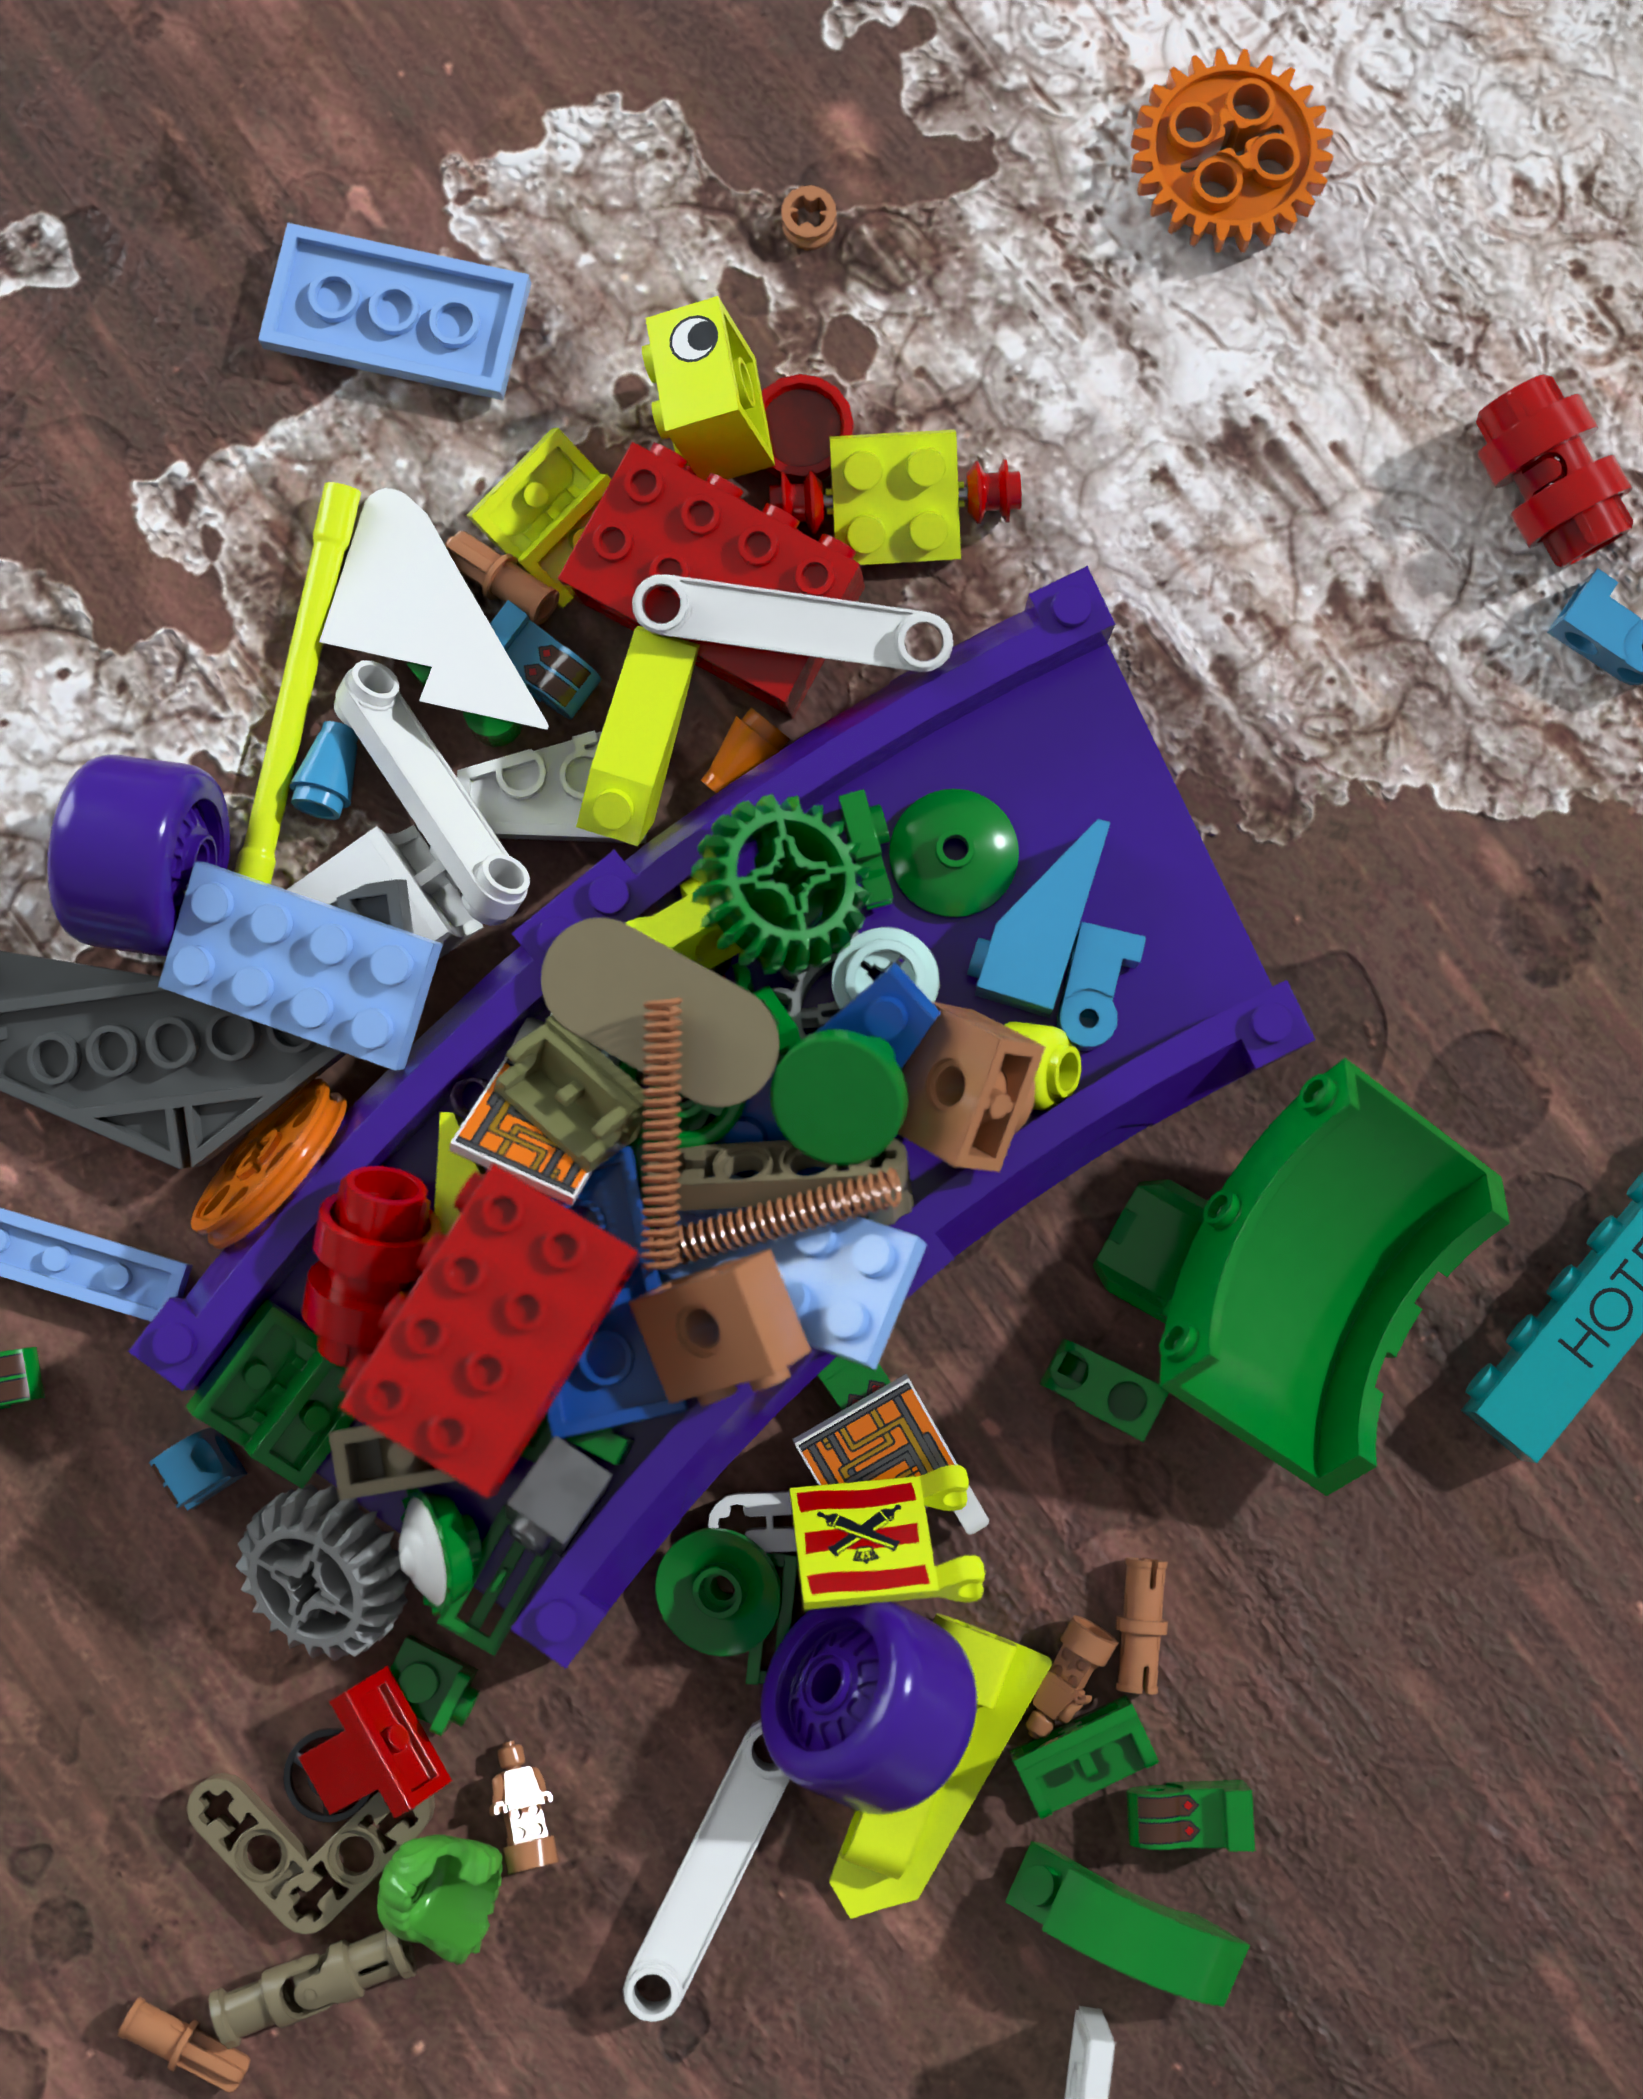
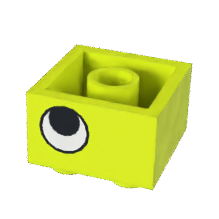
M715 296L645 318L650 344L642 346V357L651 382L657 383L659 400L653 401L651 404L653 419L660 437L663 440L670 438L675 452L687 461L685 467L690 465L697 477L706 481L709 473H714L728 480L775 466L755 356L720 298Z

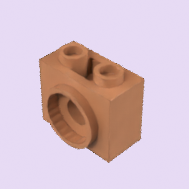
M932 1002L941 1013L904 1066L902 1074L907 1086L908 1106L904 1122L897 1134L953 1166L1000 1172L1013 1135L1024 1126L1032 1111L1035 1099L1034 1078L1046 1046L973 1009Z
M771 1249L739 1259L724 1261L714 1267L669 1280L629 1302L669 1404L697 1396L700 1406L709 1405L733 1395L738 1391L737 1385L749 1382L752 1391L771 1387L791 1376L788 1365L811 1352Z

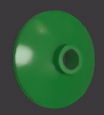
M963 789L939 790L915 801L905 810L896 823L889 847L892 874L903 894L922 910L947 918L971 916L995 904L1009 888L1015 876L1019 858L1016 833L1006 814L999 806L985 796ZM952 838L962 840L967 846V855L957 861L947 858L943 852V844L947 840Z
M704 1528L683 1536L666 1552L657 1571L655 1583L656 1599L665 1623L677 1638L701 1653L723 1657L745 1653L759 1645L769 1635L778 1620L782 1605V1589L776 1568L769 1556L758 1544L736 1531L723 1528ZM722 1575L729 1579L735 1588V1592L732 1594L723 1592L717 1585V1576Z

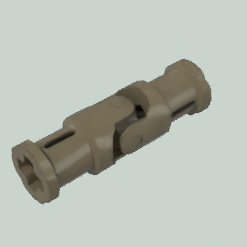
M385 1929L353 1943L346 1939L332 1943L324 1954L313 1953L264 1970L262 1979L227 1992L223 1988L213 1990L209 1994V2007L215 2032L221 2044L230 2050L241 2044L242 2037L276 2024L278 2028L283 2029L323 2012L335 2003H349L362 1998L365 1994V1989L399 1975L405 1980L415 1977L417 1974V1963L412 1943L396 1937L389 1930ZM292 1976L294 1977L295 1991L293 1990L288 1979Z

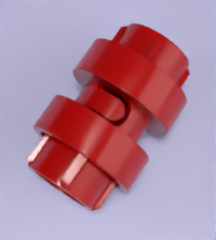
M1542 374L1505 392L1480 410L1476 424L1487 444L1479 450L1477 456L1495 488L1504 487L1513 482L1517 485L1525 502L1512 511L1510 515L1529 548L1544 544L1554 564L1566 568L1598 552L1631 531L1633 519L1621 498L1627 495L1633 488L1614 455H1608L1596 461L1593 460L1584 441L1591 437L1599 427L1580 394H1574L1565 398L1554 378Z
M368 1166L355 1169L341 1179L339 1192L327 1197L320 1205L313 1242V1250L319 1261L314 1263L308 1272L302 1316L307 1325L314 1330V1334L318 1336L317 1349L325 1359L338 1366L350 1368L361 1352L373 1355L386 1332L377 1327L382 1315L399 1291L410 1296L424 1273L415 1267L432 1236L437 1231L441 1232V1222L438 1216L429 1208L430 1201L426 1198L427 1188L425 1184L408 1172L382 1166Z

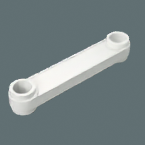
M666 574L653 575L643 580L636 588L632 599L633 613L640 625L650 632L678 638L915 672L932 671L942 666L949 658L953 648V634L948 624L940 616L924 611ZM659 586H668L677 591L681 607L678 615L672 621L658 624L648 617L645 611V601L653 589ZM926 623L932 625L941 636L942 647L940 652L930 661L913 659L905 648L904 638L910 627L916 624Z
M363 660L356 663L346 673L336 691L334 710L337 717L355 731L461 891L465 910L480 923L489 926L501 925L507 919L514 916L528 894L530 876L526 868L518 860L509 856L400 694L399 681L396 675L389 668L375 661Z
M761 1719L754 1722L745 1733L628 1971L623 1988L624 2001L630 2012L639 2019L649 2022L662 2021L671 2016L680 2005L790 1780L775 1763L763 1762L754 1751L753 1743L758 1736L762 1735ZM645 1975H659L670 1985L671 1994L662 2001H648L640 1995L636 1982Z

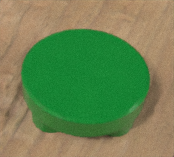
M833 1029L813 1033L800 1039L792 1046L780 1061L773 1075L770 1102L778 1127L787 1140L799 1151L827 1164L853 1165L874 1158L893 1141L906 1116L908 1092L902 1071L895 1061L894 1050L887 1041L880 1037H866L853 1031Z

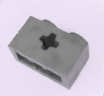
M555 1436L507 1503L506 1518L513 1522L510 1526L512 1529L509 1533L510 1536L540 1557H543L548 1548L558 1556H561L607 1491L612 1475Z

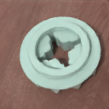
M882 927L860 933L851 940V944L838 955L832 973V988L836 1004L842 1009L873 982L867 975L868 971L861 967L862 963L871 969L875 967L880 971H885L890 964H894L899 958L904 960L900 968L931 1002H935L939 988V973L932 953L921 940L900 929Z

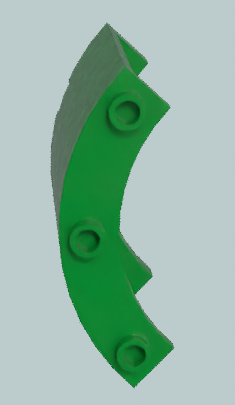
M1343 1058L1324 1074L1314 1075L1303 1085L1299 1095L1277 1116L1247 1151L1222 1189L1216 1192L1205 1205L1203 1211L1204 1220L1182 1266L1171 1299L1164 1334L1160 1340V1387L1326 1497L1377 1467V1424L1384 1394L1375 1386L1385 1357H1397L1408 1332L1423 1310L1414 1302L1438 1272L1448 1277L1475 1249L1510 1224L1502 1177L1348 1059Z

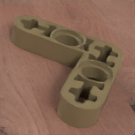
M220 1773L210 1776L195 1787L189 1796L187 1804L188 1819L201 1837L284 1926L295 1933L304 1935L316 1933L327 1926L384 1870L400 1845L415 1839L432 1819L435 1810L433 1794L413 1809L415 1816L418 1818L416 1822H413L408 1817H404L386 1834L388 1838L396 1841V1844L391 1848L381 1830L364 1820L366 1815L371 1814L377 1826L390 1813L389 1807L380 1791H378L313 1855L259 1796L236 1775ZM208 1790L215 1796L222 1794L224 1791L231 1794L234 1800L230 1803L228 1810L240 1824L250 1814L258 1821L246 1829L234 1844L227 1838V1835L238 1827L224 1814L216 1819H212L206 1812L212 1803L210 1797L206 1794ZM267 1835L278 1842L282 1853L278 1867L273 1870L263 1871L258 1870L251 1864L248 1859L247 1848L248 1843L253 1837ZM352 1836L366 1839L374 1851L372 1866L362 1872L350 1871L344 1867L339 1857V1848L343 1840ZM323 1861L332 1879L347 1887L349 1891L342 1894L338 1883H336L318 1902V1907L323 1914L319 1915L311 1909L302 1915L295 1908L300 1899V1895L295 1888L298 1886L305 1892L313 1889L328 1873L317 1867V1863Z

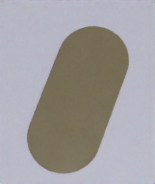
M590 918L577 922L564 930L548 949L541 972L543 997L553 1017L572 1033L641 1072L645 1067L663 1066L646 1064L642 1061L645 1056L661 1055L645 1053L642 1050L646 1045L660 1044L645 1042L642 1039L646 1034L659 1033L645 1031L642 1028L646 1023L657 1022L645 1020L642 1017L646 1012L656 1011L645 1009L642 1005L647 1001L675 999L680 996L683 1001L679 1005L674 1006L680 1007L683 1012L674 1017L680 1018L683 1023L678 1027H673L680 1029L683 1033L680 1037L674 1038L680 1040L683 1044L680 1048L674 1049L682 1054L679 1059L675 1060L679 1061L682 1065L676 1071L682 1076L679 1081H676L682 1087L678 1093L707 1106H731L751 1098L763 1088L771 1077L779 1053L777 1027L767 1007L747 990L633 927L614 919Z

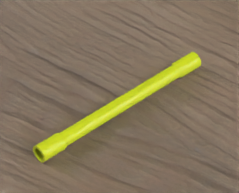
M326 482L324 484L313 531L314 545L244 845L238 853L234 870L236 873L271 884L276 864L275 850L289 794V785L293 777L323 643L319 641L335 595L344 552L350 544L361 492L356 488L336 482Z

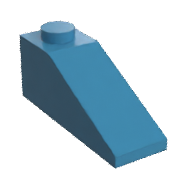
M1097 819L996 923L991 941L978 937L967 973L969 976L979 978L975 996L1050 1018L1111 822Z

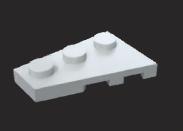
M594 730L573 736V740L535 751L528 749L457 771L458 780L497 838L625 843L576 827L590 768L602 731L596 733ZM647 834L640 843H646Z

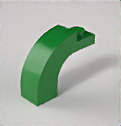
M1031 1841L1005 1901L1042 1924V1931L1077 1951L1146 1984L1177 1996L1209 2005L1225 2006L1250 1947V1944L1198 1914L1175 1910L1136 1895L1104 1879L1048 1845Z

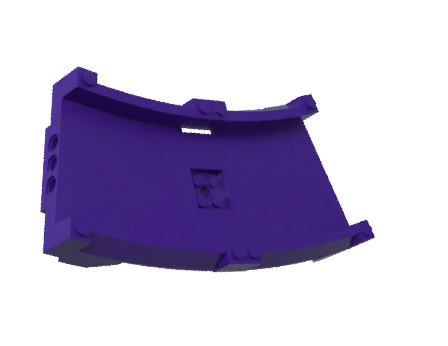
M1088 566L1029 593L1023 612L993 625L954 646L949 658L942 666L927 672L907 671L891 680L886 687L816 727L733 781L649 841L625 861L613 850L512 932V935L521 946L487 974L411 1046L404 1070L395 1071L388 1069L345 1113L336 1134L319 1160L284 1202L249 1234L236 1243L224 1248L186 1298L169 1297L128 1352L180 1390H197L266 1298L307 1325L302 1316V1305L309 1269L314 1263L319 1261L313 1250L319 1208L327 1197L339 1192L341 1179L355 1169L368 1166L390 1167L408 1172L425 1184L427 1188L426 1198L430 1201L429 1208L434 1212L440 1112L455 1113L465 1121L504 1061L506 1053L512 1047L525 1020L532 1017L546 1023V1019L551 1016V1012L543 997L541 972L545 956L554 940L568 927L582 920L609 918L626 923L638 917H651L681 900L680 884L692 878L690 876L692 866L699 859H704L697 852L698 845L706 835H713L711 826L721 815L726 816L728 814L732 816L731 811L743 801L746 802L748 800L755 806L762 796L773 794L781 806L788 797L798 795L802 813L805 814L814 805L823 804L822 822L829 827L836 821H842L838 809L839 796L864 789L869 807L877 804L881 805L890 841L896 823L905 810L921 797L939 790L963 789L978 793L994 802L1006 814L1014 828L1018 841L1019 858L1015 876L1007 891L995 904L980 913L967 917H941L928 913L913 904L900 890L892 874L889 859L890 842L880 844L883 864L894 897L892 900L893 904L867 911L866 906L858 910L866 918L858 933L860 934L875 928L889 927L906 931L921 940L932 953L938 968L940 989L935 1000L937 1003L973 1009L1002 1025L1015 1021L1057 1027V1014L1073 946L1050 1018L975 996L979 978L969 976L967 973L978 937L991 941L996 923L1097 819L1111 823L1080 924L1081 922H1086L1146 937L1140 964L1135 969L1124 966L1120 968L1112 1001L1118 1013L1117 1026L1113 1035L1099 1048L1091 1051H1079L1082 1069L1076 1090L1071 1096L1065 1098L1063 1102L1049 1111L1032 1109L1024 1126L1013 1135L1000 1172L953 1166L899 1134L895 1136V1139H898L906 1148L914 1206L911 1213L901 1216L895 1224H891L889 1227L918 1236L927 1244L905 1299L971 1244L1023 1206L1095 1158L1148 1126L1152 1127L1212 1093L1315 1041L1316 1039L1288 981L1285 980L1272 986L1112 654L1108 641L1115 627V622ZM843 829L839 838L844 844H847V838ZM952 838L943 844V852L951 860H961L967 855V846L960 839ZM756 841L742 846L737 860V878L746 877L755 869L754 858L759 854ZM819 921L812 928L817 927ZM739 953L732 957L731 964L725 973L726 979L736 984L732 965L739 962ZM756 959L746 966L750 971L755 992L767 986H770L771 989L782 987L793 990L794 984L787 981L780 974V969L774 974L768 973L764 975L762 965ZM864 965V969L868 971L867 975L873 981L884 972L875 967L871 969ZM833 969L822 975L811 986L804 999L802 1008H817L818 1004H827L835 1001L832 988ZM782 1004L788 1012V1005ZM805 1028L803 1030L807 1037L818 1028ZM641 1081L640 1086L644 1090L648 1089L649 1086L644 1085ZM711 1113L706 1124L711 1122L716 1116ZM484 1167L485 1172L487 1173L489 1168ZM742 1171L734 1174L747 1179ZM851 1204V1211L854 1212V1207ZM810 1347L811 1352L787 1366L791 1376L776 1385L759 1391H752L749 1382L737 1385L738 1391L715 1403L700 1406L696 1396L686 1399L688 1407L686 1412L622 1426L619 1433L634 1440L623 1465H614L574 1443L562 1439L610 1473L612 1477L607 1491L562 1555L552 1554L511 1630L566 1669L627 1586L672 1530L680 1523L683 1515L779 1411L837 1356ZM355 1418L349 1427L367 1424ZM330 1451L315 1472L337 1488L332 1451ZM520 1456L498 1493L487 1498L458 1480L417 1488L423 1493L447 1495L455 1503L460 1515L467 1513L472 1517L482 1544L503 1505L508 1503L536 1463ZM407 1489L357 1498L361 1506L370 1512L377 1511L376 1517L401 1534L403 1523L400 1518L405 1512L402 1499L408 1496ZM508 1525L474 1585V1588L483 1594L486 1592L515 1540L509 1534L512 1531L511 1525ZM527 1548L524 1550L495 1602L503 1609L507 1608L536 1556L535 1553Z

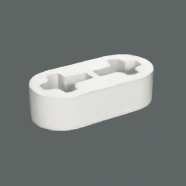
M790 1490L729 1494L719 1500L710 1513L708 1527L720 1528L719 1520L730 1515L731 1506L736 1504L743 1505L745 1516H766L767 1527L747 1529L745 1532L746 1537L758 1544L765 1552L796 1551L794 1527H774L773 1517L792 1514Z

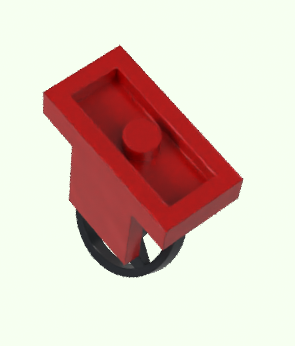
M388 1666L329 1701L344 1729L324 1728L314 1731L301 1739L294 1746L286 1760L283 1776L285 1790L292 1805L304 1816L315 1821L328 1823L347 1819L357 1813L369 1800L372 1792L377 1789L380 1791L394 1818H397L412 1810L452 1782L450 1775ZM333 1736L305 1753L300 1752L307 1743L316 1738ZM294 1762L306 1771L310 1789L313 1793L320 1796L322 1800L323 1813L308 1807L297 1795L292 1779ZM359 1800L358 1803L350 1809L340 1813H335L338 1810Z

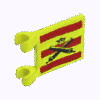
M948 1465L916 1477L790 1488V1503L804 1610L935 1597L957 1602L978 1601L983 1595L982 1582H984L985 1578L981 1558L974 1555L961 1556L935 1566L925 1506L944 1511H956L966 1506L968 1500L966 1490H968L969 1481L965 1468L961 1465Z

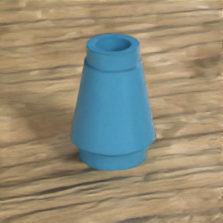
M335 721L323 722L321 731L316 736L289 785L290 789L294 792L291 804L296 809L317 818L337 820L341 816L342 809L351 805L357 741L359 737L348 725Z

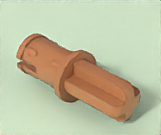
M459 531L454 536H450L446 541L445 546L459 572L480 585L482 593L486 598L490 600L499 598L505 603L508 600L525 612L536 625L543 624L552 615L559 601V592L553 587H548L520 568L517 563V557L509 553L501 555L465 531Z
M141 1997L131 2007L118 2033V2037L123 2040L127 2039L169 2062L168 2070L174 2072L180 2067L227 2093H233L240 2086L251 2061L247 2054L235 2048L228 2050L226 2046L221 2044L220 2040L199 2030L201 2024L199 2021L194 2019L191 2024H188L147 2003Z

